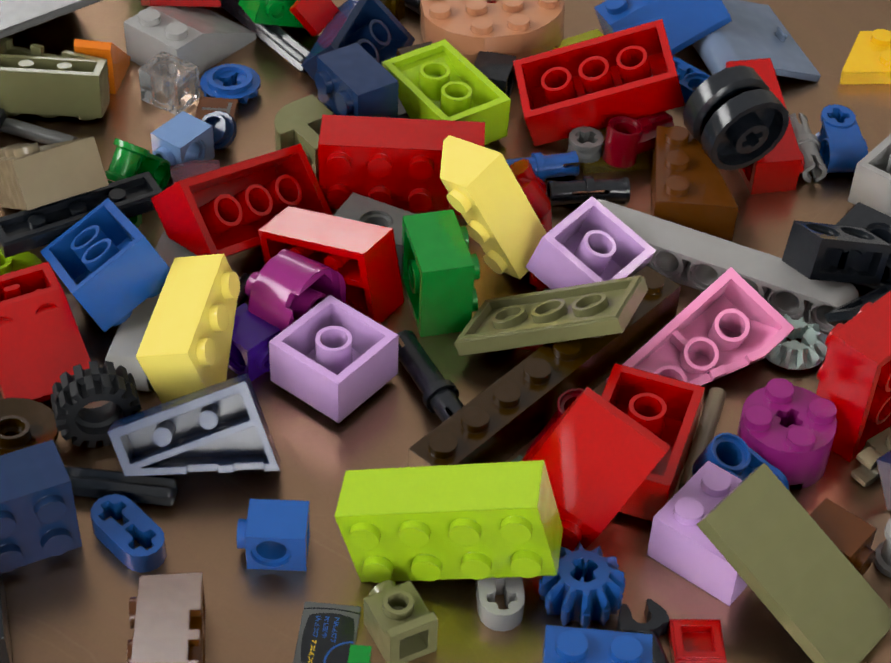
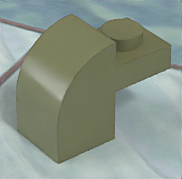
M312 94L285 105L276 114L274 119L275 151L301 143L317 180H319L318 142L322 114L334 115V113Z

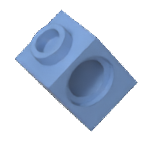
M184 111L150 133L153 155L168 160L171 164V174L182 180L215 157L213 126Z

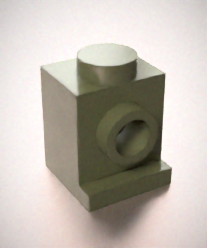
M387 580L372 588L369 596L364 598V625L386 663H407L437 651L438 618L434 611L429 612L411 581L397 585L394 581Z

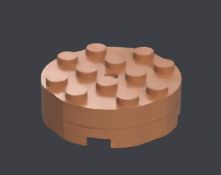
M420 0L423 43H436L446 39L473 65L479 51L516 56V60L558 48L564 39V0Z

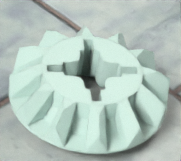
M785 314L783 317L795 328L787 336L791 341H786L785 338L765 358L775 365L792 370H805L819 365L826 357L828 347L825 346V341L828 335L820 332L819 324H807L804 317L794 320Z

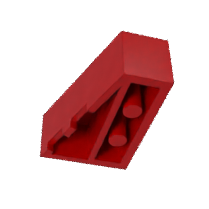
M771 58L726 62L725 68L739 65L753 68L767 84L769 90L786 108ZM790 118L783 138L773 150L761 160L745 168L738 169L751 195L796 190L799 174H802L804 171V156L799 149Z
M288 206L258 230L265 264L281 250L288 249L331 267L344 278L346 284L345 304L377 323L381 324L404 303L393 228Z

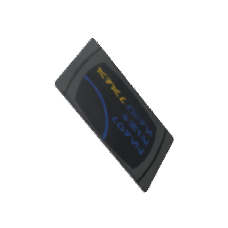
M306 601L304 603L293 663H348L350 644H356L361 607Z

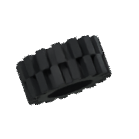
M89 361L90 368L83 370L81 364L73 367L74 375H70L65 371L60 376L61 383L55 382L52 387L51 403L57 430L61 432L62 438L66 441L71 438L72 444L79 447L84 440H86L87 448H96V441H103L104 446L112 445L107 432L112 423L142 410L134 377L131 373L127 374L126 368L121 365L115 370L114 363L105 361L103 368H99L97 361ZM110 401L101 407L83 408L92 402Z

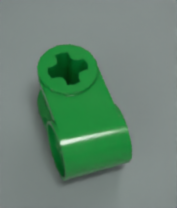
M115 138L113 144L116 146L110 166L105 171L107 179L116 182L149 171L163 191L171 177L170 162L151 154L147 149Z

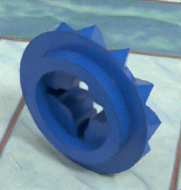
M231 63L215 66L207 70L200 79V89L203 91L204 97L238 99V102L247 104L248 98L257 97L258 89L261 88L258 73L252 68L240 64Z

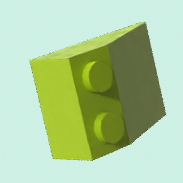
M446 39L382 61V66L398 80V98L410 119L485 122V145L507 136L511 99Z

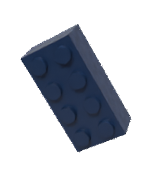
M54 440L0 455L1 573L10 572L18 567L52 556H59L67 551L82 547L71 480Z

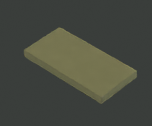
M639 275L488 299L484 301L457 337L454 344L459 356L623 333L646 295L648 287L644 276Z
M765 463L750 473L696 524L814 663H860L891 629V609Z

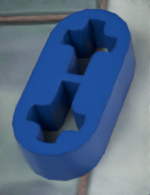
M111 494L99 498L93 504L90 510L93 533L127 568L143 573L153 571L164 563L167 556L164 532L131 499L124 495ZM122 518L123 526H121L116 520ZM134 540H136L141 546L135 548Z

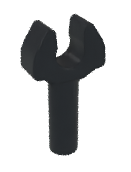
M647 599L644 611L647 623H639L632 618V612L628 605L622 604L618 614L616 631L653 634V663H669L659 640V637L665 635L668 630L670 619L666 610L652 599Z

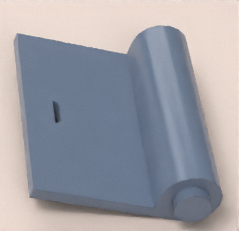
M722 0L732 21L692 44L712 75L725 69L726 62L771 58L775 73L778 76L818 82L821 77L769 5L743 0Z

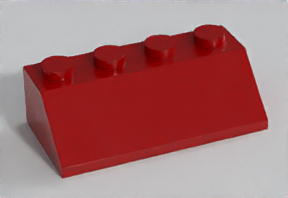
M301 143L179 180L151 198L168 238L197 256L224 253L225 257H229L261 245L258 230L288 206L333 215Z

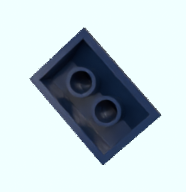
M347 0L338 7L339 12L327 24L301 66L315 81L318 55L356 42L382 65V61L397 56L398 48L412 46L415 38L380 0Z

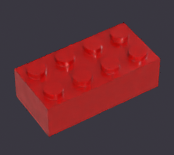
M662 19L513 61L524 119L535 147L569 138V133L577 127H592L597 130L605 128L613 117L627 116L638 119L685 106Z
M322 114L318 142L319 185L330 209H339L354 192L412 213H428L453 209L455 215H462L447 200L449 192L440 179L443 140L451 135L484 147L485 122Z

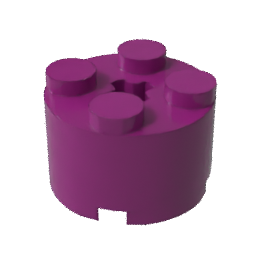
M283 249L271 258L260 272H254L249 276L245 285V293L249 296L248 311L279 328L281 333L329 295L345 303L346 284L343 276L331 267L291 250Z
M771 379L767 382L766 387L754 391L745 400L737 436L742 438L751 449L770 465L778 468L786 476L789 485L803 483V489L819 481L825 472L837 429V409L832 401L821 398L805 388L794 386L786 379Z

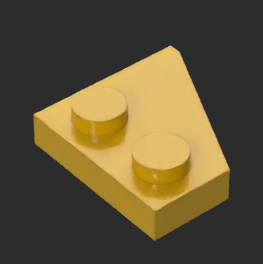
M876 29L874 31L859 32L842 69L840 84H891V31Z

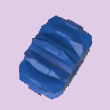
M580 541L574 548V551L561 546L557 576H541L542 578L539 580L538 592L540 599L545 601L547 615L561 614L560 620L563 626H566L571 621H577L582 628H587L591 620L605 626L610 614H617L621 608L622 593L625 590L626 580L624 572L618 570L617 557H603L600 546L592 551L584 550Z

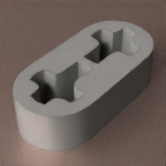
M506 577L474 580L480 621L494 631L503 632L517 627L523 619L525 593L523 578ZM496 595H504L505 606L508 609H498V605L495 603Z

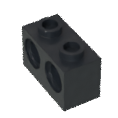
M794 220L782 261L811 280L879 286L891 251V245L864 228Z

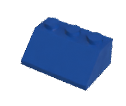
M606 0L594 7L604 35L662 19L672 55L732 21L722 0Z

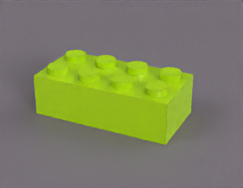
M544 460L346 470L334 517L361 583H381L387 580H422L430 582L449 579L533 578L536 576H557L563 526Z

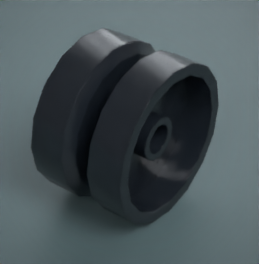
M739 65L725 68L711 75L700 84L687 100L683 112V120L686 128L702 145V149L719 169L732 171L745 168L761 160L775 148L783 138L788 127L789 112L769 90L767 84L753 68Z

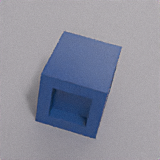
M275 499L249 500L247 519L239 518L237 524V548L245 549L247 569L307 571L311 533L310 502Z

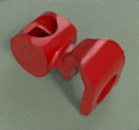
M528 159L519 160L509 167L537 217L541 219L551 208L550 199L545 194L546 184L539 177H536Z

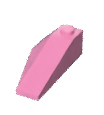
M730 267L622 365L702 386L762 360L792 333L795 328Z

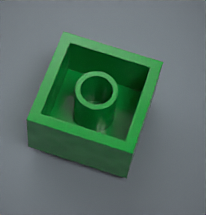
M453 209L405 215L402 221L401 281L420 338L462 332L472 319V312L478 311V297L473 285L474 280L480 278L478 257L476 253L470 254L467 228L465 225L459 226Z

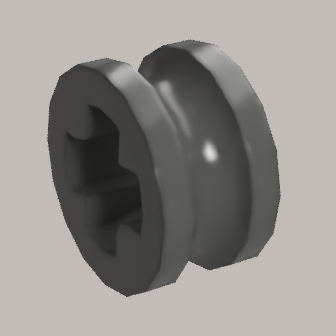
M577 127L569 133L568 152L576 151L580 163H593L602 156L604 136L595 128Z

